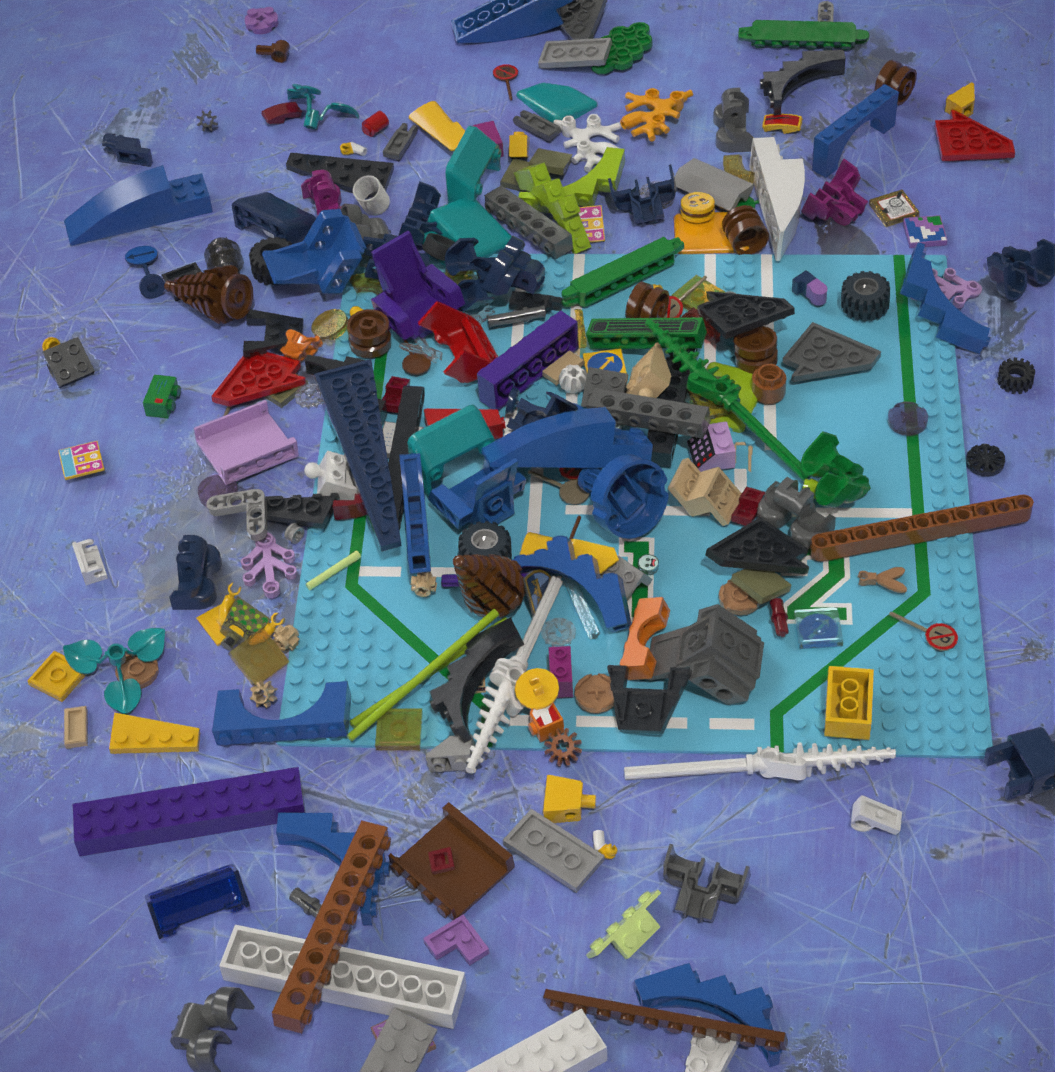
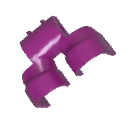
M843 159L830 183L826 181L822 189H818L816 195L809 194L801 213L811 220L819 217L821 220L826 221L831 217L836 223L843 226L849 225L851 221L855 222L858 214H862L865 211L868 203L867 200L854 192L861 179L857 167Z
M312 171V177L306 179L301 184L303 199H314L317 216L322 210L341 209L342 206H339L342 202L340 188L334 184L332 176L328 171Z

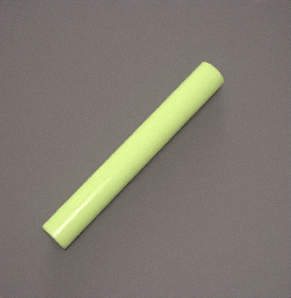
M358 551L353 552L307 582L306 587L308 590L317 587L361 558Z

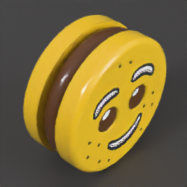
M703 192L686 194L681 199L682 218L693 223L709 221L715 214L714 198Z

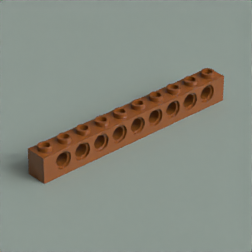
M361 820L273 1008L274 1026L302 1034L305 1026L310 1024L313 1016L312 1010L315 1004L318 1005L321 1000L324 984L327 985L330 980L331 968L339 960L340 948L347 943L349 928L351 925H355L359 906L362 907L364 905L366 891L368 887H372L374 882V873L376 869H380L383 853L388 851L390 847L391 837L388 835V827Z

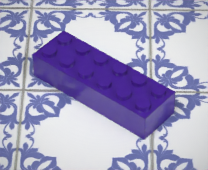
M560 310L542 325L536 327L530 334L524 336L502 355L496 357L486 367L482 368L477 373L479 401L491 409L500 410L507 404L512 387L518 388L521 394L543 377L542 371L569 350L573 353L579 349L578 321Z

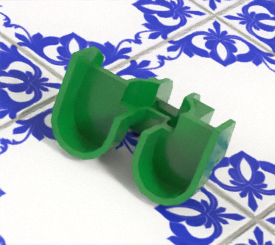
M822 431L804 452L801 459V468L806 475L821 478L815 489L816 501L822 506L837 508L843 503H852L863 497L871 487L869 485V478L862 475L864 468L838 453L836 448L839 445L837 436Z

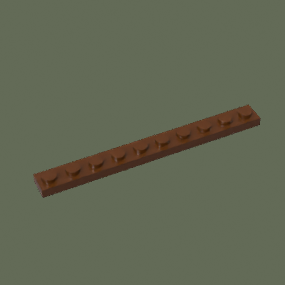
M545 989L543 997L547 1006L557 1012H562L564 1009L574 1013L582 1009L585 1015H596L601 1020L619 1019L620 1022L628 1025H633L635 1022L643 1024V1026L649 1029L662 1027L676 1034H680L682 1031L689 1032L698 1038L710 1036L725 1043L732 1040L740 1042L741 1045L746 1047L759 1045L773 1052H778L779 1049H787L788 1039L785 1032Z

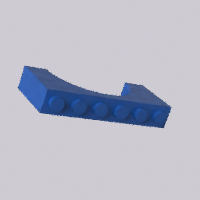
M886 84L882 85L814 137L812 171L824 178L834 173L838 169L841 154L848 140L866 121L870 120V127L883 134L894 127L899 92Z
M348 682L325 683L322 695L313 706L299 715L280 720L263 719L248 712L244 708V702L239 689L218 690L212 727L215 742L217 745L347 736L351 705V692Z

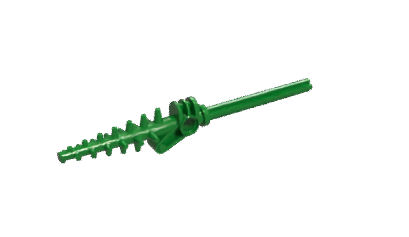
M651 318L646 320L645 326H648L653 331V336L656 335L660 339L658 343L660 345L665 344V348H668L665 351L666 354L673 353L674 359L672 362L681 361L682 367L679 371L689 370L686 385L689 391L711 400L716 405H724V409L727 412L732 411L803 482L811 477L802 471L801 462L740 403L739 392L741 386L739 384H735L733 379L730 380L728 374L717 379L713 374L719 370L718 366L707 370L704 366L709 362L708 359L702 360L699 358L697 361L695 358L699 355L698 352L690 351L688 353L686 351L689 348L688 344L679 345L677 343L679 338L669 336V330H663L659 327V323H655Z

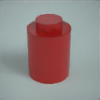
M377 111L362 122V131L366 135L374 136L389 125L388 117L384 112Z

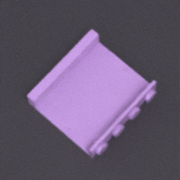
M266 400L194 428L197 445L225 485L299 456L297 441L294 437L287 439L268 413Z

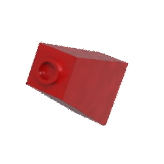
M423 409L426 427L460 409ZM479 409L494 439L502 438L503 429H506L504 417H500L497 409Z

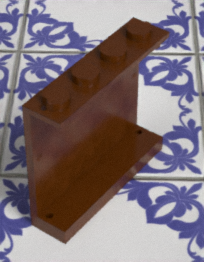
M448 802L442 807L445 818L402 856L398 858L391 853L388 856L391 863L390 868L395 875H401L405 878L407 885L411 889H417L421 892V896L427 903L436 905L437 910L443 917L446 918L448 916L450 919L455 920L469 910L514 869L515 864L511 853ZM451 847L455 870L432 874L428 852ZM445 855V862L449 864L448 856Z

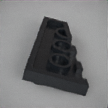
M331 493L330 496L313 494L312 497L293 495L290 498L265 496L267 500V520L325 529L334 511L333 501L340 499L339 494ZM256 512L252 515V517L257 518L262 513Z

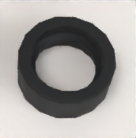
M429 233L422 248L429 255L445 261L446 251L455 242L442 235Z

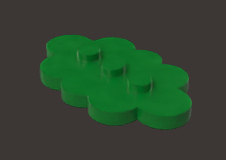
M636 22L629 27L617 26L609 31V35L601 37L611 38L612 46L606 63L601 66H592V70L598 74H606L613 69L625 70L633 65V61L641 59L644 56V51L649 50L653 46L649 25L644 22Z

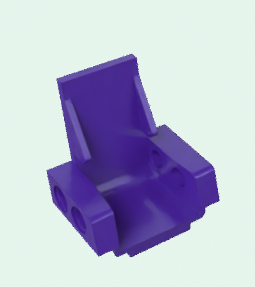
M406 231L371 251L383 290L381 294L371 299L373 308L387 316L390 328L402 339L406 340L409 337L413 340L418 337L423 339L433 333V331L419 326L418 322L436 301L456 310L465 304L461 289L454 281L433 264L425 266L413 242L411 232Z

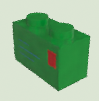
M153 376L143 400L146 416L169 418L171 411L175 409L176 398L181 393V387L178 385L176 377Z

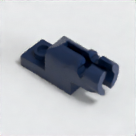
M112 133L104 135L102 146H106V148L103 150L116 154L118 162L151 167L153 164L150 149L141 148L138 138L124 137L123 135L116 136V134Z

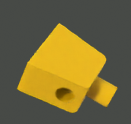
M547 775L543 809L545 818L553 823L580 821L582 808H596V795L583 794L582 781Z

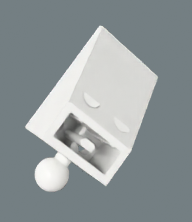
M327 451L319 465L311 462L304 468V473L308 478L314 479L318 477L317 494L330 496L331 493H338L339 500H354L355 494H359L344 455Z

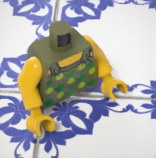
M234 582L228 586L229 594L225 595L219 608V624L222 626L220 632L226 636L222 640L221 645L229 651L236 644L246 648L248 645L255 646L264 643L274 633L277 625L285 623V618L279 623L276 622L275 618L279 613H274L270 619L237 596L235 599L234 596L240 593L241 586L238 592H233L231 586Z

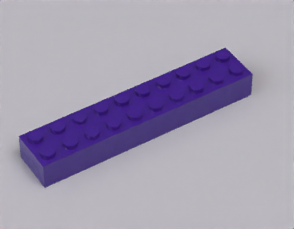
M299 767L72 804L74 843L79 857L277 824L278 813H306Z

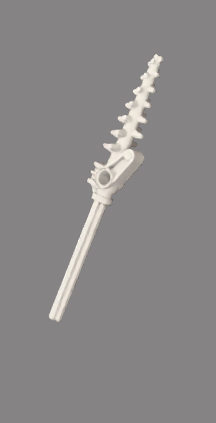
M553 575L524 635L523 642L525 645L518 648L516 655L510 659H498L489 676L490 681L498 686L499 689L496 690L488 686L485 688L494 697V701L486 698L482 699V702L490 708V711H479V714L486 720L484 724L479 721L476 723V726L481 729L480 735L476 733L473 735L477 742L475 746L471 745L469 748L472 751V755L466 760L468 762L466 767L468 773H475L478 762L482 763L484 760L481 758L483 753L490 752V749L487 747L489 741L494 744L497 742V739L492 736L494 731L500 734L504 732L498 726L499 721L508 725L511 722L503 715L505 709L508 715L514 717L525 707L516 698V681L528 668L527 660L563 583L562 577L559 575L557 577Z
M799 742L797 743V748L793 749V753H781L778 746H775V748L767 746L765 749L757 747V753L754 755L746 754V758L624 767L625 780L747 771L748 775L760 772L766 778L781 777L804 780L806 777H811L812 767L817 766L821 770V774H825L827 765H832L836 771H840L841 764L847 763L850 768H854L855 762L869 765L870 760L883 762L884 759L896 758V751L889 747L882 750H876V747L862 750L861 746H857L852 751H847L846 745H842V748L833 752L832 745L828 744L827 749L824 748L822 752H819L817 744L813 743L812 748L808 749V753H804L802 743Z

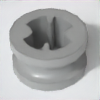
M296 523L290 524L285 531V539L293 544H297L303 538L304 528L298 527Z

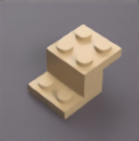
M689 458L681 461L667 488L692 517L711 512L722 526L729 524L732 513L739 504V497L742 494L720 467L700 472Z

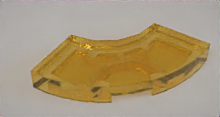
M739 154L723 156L725 172L753 184L755 173L744 168L742 156Z
M364 273L352 275L349 279L357 293L367 291L379 295L383 292L380 280L366 278Z
M574 309L575 320L578 321V348H586L583 310Z

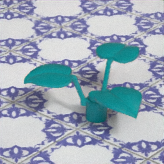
M292 84L294 89H287L288 100L307 98V112L303 125L306 128L317 130L319 120H323L324 115L329 109L352 114L359 119V114L353 107L340 103L327 105L322 114L319 115V111L311 109L312 99L316 98L312 94H321V91L317 88Z
M148 628L134 633L128 640V647L131 651L120 644H112L102 657L100 645L93 640H81L73 644L64 645L63 651L70 667L80 674L93 673L97 668V663L101 664L107 658L110 664L117 666L119 681H113L107 685L104 691V698L112 709L122 714H128L137 707L141 698V688L135 679L123 680L121 665L126 661V654L130 656L137 654L138 659L143 662L157 660L164 650L165 629Z

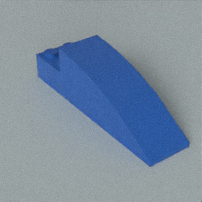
M490 0L452 19L451 23L457 43H487L514 40L538 34L564 24L559 8L574 0Z
M161 165L128 177L98 193L68 216L64 223L70 246L212 213L213 210L202 173L168 181L164 166Z
M606 407L565 412L529 423L483 447L481 452L489 467H501L516 458L518 460L517 467L604 468L613 459L627 454L638 455L651 461L653 445L644 432L638 428H630L629 430L615 428L616 421Z

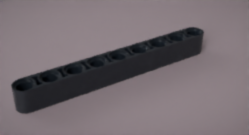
M403 386L388 462L399 531L404 511L399 455L409 454L408 439L419 431L425 398V388L421 386Z

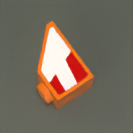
M553 703L544 709H531L528 727L533 736L536 735L538 740L543 742L550 739L548 737L550 733L557 736L556 729H560L561 734L564 733V720Z

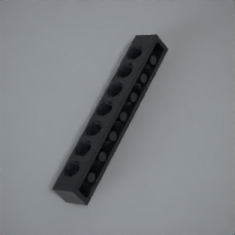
M688 348L686 351L688 353L690 351L698 352V348ZM671 352L668 354L670 357H666L671 373L670 383L658 397L664 400L686 403L689 390L686 388L689 370L680 372L679 369L682 367L681 361L673 363L674 357ZM649 429L647 438L653 445L651 461L659 466L671 467L679 434Z

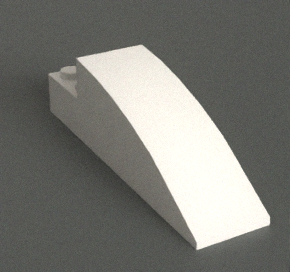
M774 137L753 138L749 168L767 231L769 232L776 261H780L794 238L799 223L805 183L803 159H783V156H780L779 144H776Z

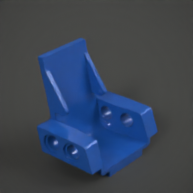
M340 209L322 210L302 242L273 251H263L262 256L274 284H316L320 286L323 294L342 293L360 263L366 246L356 224L351 222L348 216L343 215Z
M516 458L501 467H489L485 459L482 470L450 489L443 484L430 491L428 500L458 530L468 522L473 525L476 522L485 523V521L500 523L515 514L513 495L524 490L526 478L517 470L518 460Z

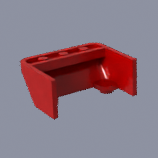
M436 301L418 322L419 326L433 331L435 340L439 344H445L450 347L455 359L443 372L445 375L455 378L461 383H471L478 380L477 373L498 357L481 324L474 317Z

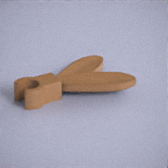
M894 567L879 574L860 571L858 574V578H860L859 585H876L877 582L894 592L905 593L907 592L906 586L894 580L901 577L905 573V569Z

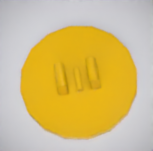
M530 669L521 674L516 681V698L528 709H544L553 704L558 697V680L553 673L546 669Z

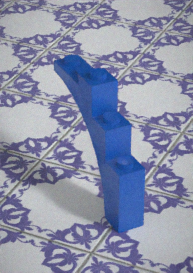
M420 453L401 454L399 457L405 508L410 574L430 572L431 558Z
M556 536L551 541H547L548 550L539 549L534 551V554L527 556L521 554L512 559L517 561L523 569L520 573L543 570L563 575L578 582L596 601L602 612L606 628L613 633L630 628L632 623L623 579L615 573L604 574L603 578H601L598 561L592 555L582 554L576 559L573 542L567 536Z
M278 813L276 834L279 845L298 846L313 850L329 858L340 867L356 832H339V824L335 822L333 813ZM383 853L380 869H376L374 873L373 885L371 888L368 887L366 891L365 903L362 907L360 906L363 926H372L373 916L377 917L378 906L377 902H374L375 896H379V885H385L386 876L390 875V862H386L385 853Z
M690 963L634 980V992L640 1006L654 1009H695L716 1015L730 1023L773 1030L770 1021V1011L773 1008V1003L769 994L765 995L762 986L736 994L734 984L728 982L726 975L700 982L697 971H692ZM756 1045L762 1052L769 1067L779 1065L780 1054H782L781 1049L778 1052H773L765 1049L764 1046Z

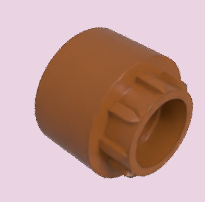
M764 364L754 371L752 375V392L756 396L757 401L773 404L784 398L787 379L785 372L775 364Z

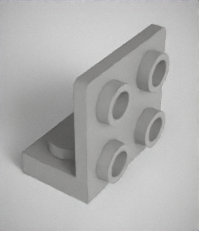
M618 556L619 561L600 574V576L603 578L602 576L607 573L618 574L623 579L628 601L641 582L649 586L653 579Z

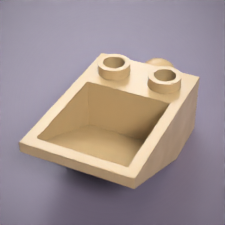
M658 342L632 368L630 380L626 385V393L657 398L669 386L671 373L661 345Z

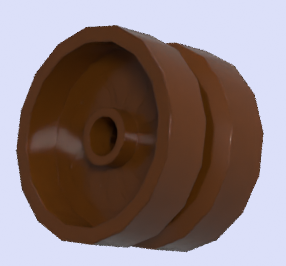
M893 59L889 60L879 72L874 91L886 84L899 92L897 105H901L909 98L914 89L917 72L909 66H903L900 62Z
M643 281L639 282L629 296L625 317L664 318L669 304V292L659 287L654 288L653 285Z
M365 309L356 312L349 318L347 332L349 335V345L354 354L362 358H375L389 350L392 342L390 324L383 312L375 309Z
M761 326L752 331L736 335L734 337L736 366L745 372L754 373L756 369L764 364L776 365L778 361L776 332L769 327Z

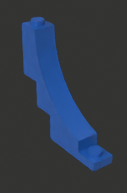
M918 242L912 252L900 294L921 302L918 316L939 323L936 338L980 354L983 347L987 348L991 339L988 336L990 328L970 319L947 299L934 277L931 261L924 259L926 255L923 252L925 244Z

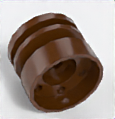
M743 205L729 211L722 221V229L734 252L738 255L755 254L761 251L769 240V232L757 210L752 206ZM745 246L749 247L746 251L740 249Z

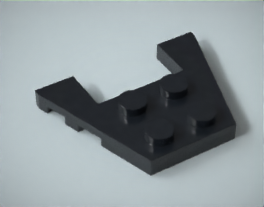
M250 309L246 317L247 325H266L264 341H244L243 357L251 356L250 353L258 351L260 354H265L267 350L278 348V351H280L287 344V330L292 329L303 334V318Z
M608 665L607 670L610 674V687L615 702L613 704L618 730L629 733L663 734L691 677L692 670L690 668L670 667L667 690L626 688L629 673L627 666Z

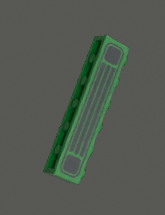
M649 318L591 319L586 332L590 349H651L660 339L656 335L653 336V331L648 326H645V322ZM651 318L655 323L658 322L659 327L663 330H669V336L672 338L678 337L679 341L677 343L679 345L688 344L689 348H702L707 333L703 318Z

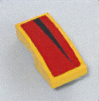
M769 114L764 116L762 127L764 132L782 129L783 134L801 130L803 118L793 114Z

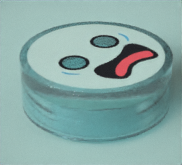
M643 555L638 560V569L646 575H653L659 570V560L654 555Z

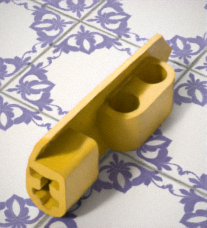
M430 101L422 105L409 115V119L450 151H455L465 133L462 126L457 121L453 122L436 101Z
M528 532L524 538L520 555L534 554V551L539 549L548 550L547 541H551L553 537ZM570 539L573 542L576 559L582 554L592 555L598 561L600 574L619 561L613 547Z

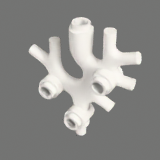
M597 114L589 115L585 129L576 128V120L572 116H565L562 121L554 120L553 122L560 126L564 137H572V139L563 142L564 148L577 146V154L571 158V161L574 164L579 161H587L584 167L586 172H590L593 165L598 164L601 160V157L595 155L596 153L603 155L606 147L619 148L608 142L590 141L591 137L601 135L617 143L620 137L612 132L621 129L619 122L609 126H602L601 119Z

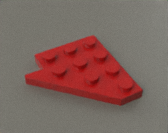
M951 109L950 120H935L934 126L942 161L1015 157L1013 140L954 109Z
M259 351L250 353L251 356L249 357L242 356L211 398L214 403L230 407L306 384V378L296 375L301 368L299 360L269 352L265 354H260Z

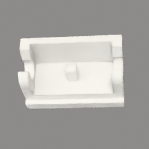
M92 539L72 543L85 585L108 579L97 545L85 548L88 545L94 544Z

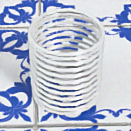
M363 176L354 184L353 195L367 214L376 216L386 211L390 199L376 177ZM378 191L374 197L365 200L369 194Z

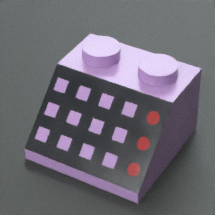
M727 422L709 424L704 438L691 437L687 441L691 461L700 472L720 467L721 470L735 468L736 450Z

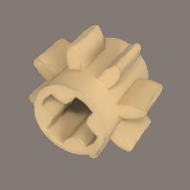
M431 572L417 573V577H411V590L415 591V594L420 597L429 596L431 591L436 592V577H433Z
M288 624L285 627L279 625L274 631L273 642L280 650L285 651L289 648L292 651L299 644V632L292 625Z
M260 680L257 682V686L250 688L253 692L250 700L256 702V707L264 703V706L267 708L271 706L270 701L278 699L275 696V691L278 689L271 685V681L264 684Z

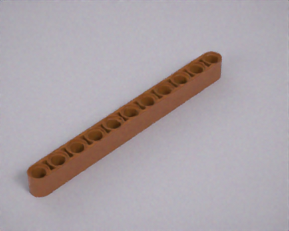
M1022 494L819 533L812 537L810 554L812 559L816 561H827L1023 523L1031 518L1034 501L1030 496Z

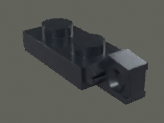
M512 291L509 301L510 310H523V307L528 309L544 305L545 312L547 313V311L551 310L562 311L563 298L536 293Z

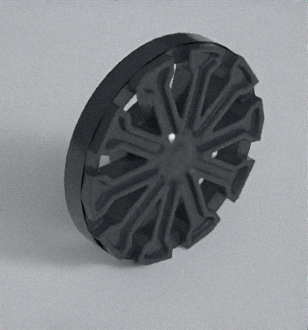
M983 443L973 446L968 451L966 464L972 472L978 475L993 476L1003 470L1005 455L998 447Z

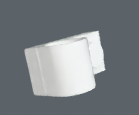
M861 795L853 804L851 827L861 832L870 831L877 827L896 835L901 829L902 811Z

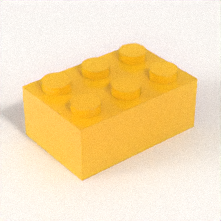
M829 666L824 736L870 740L874 669Z

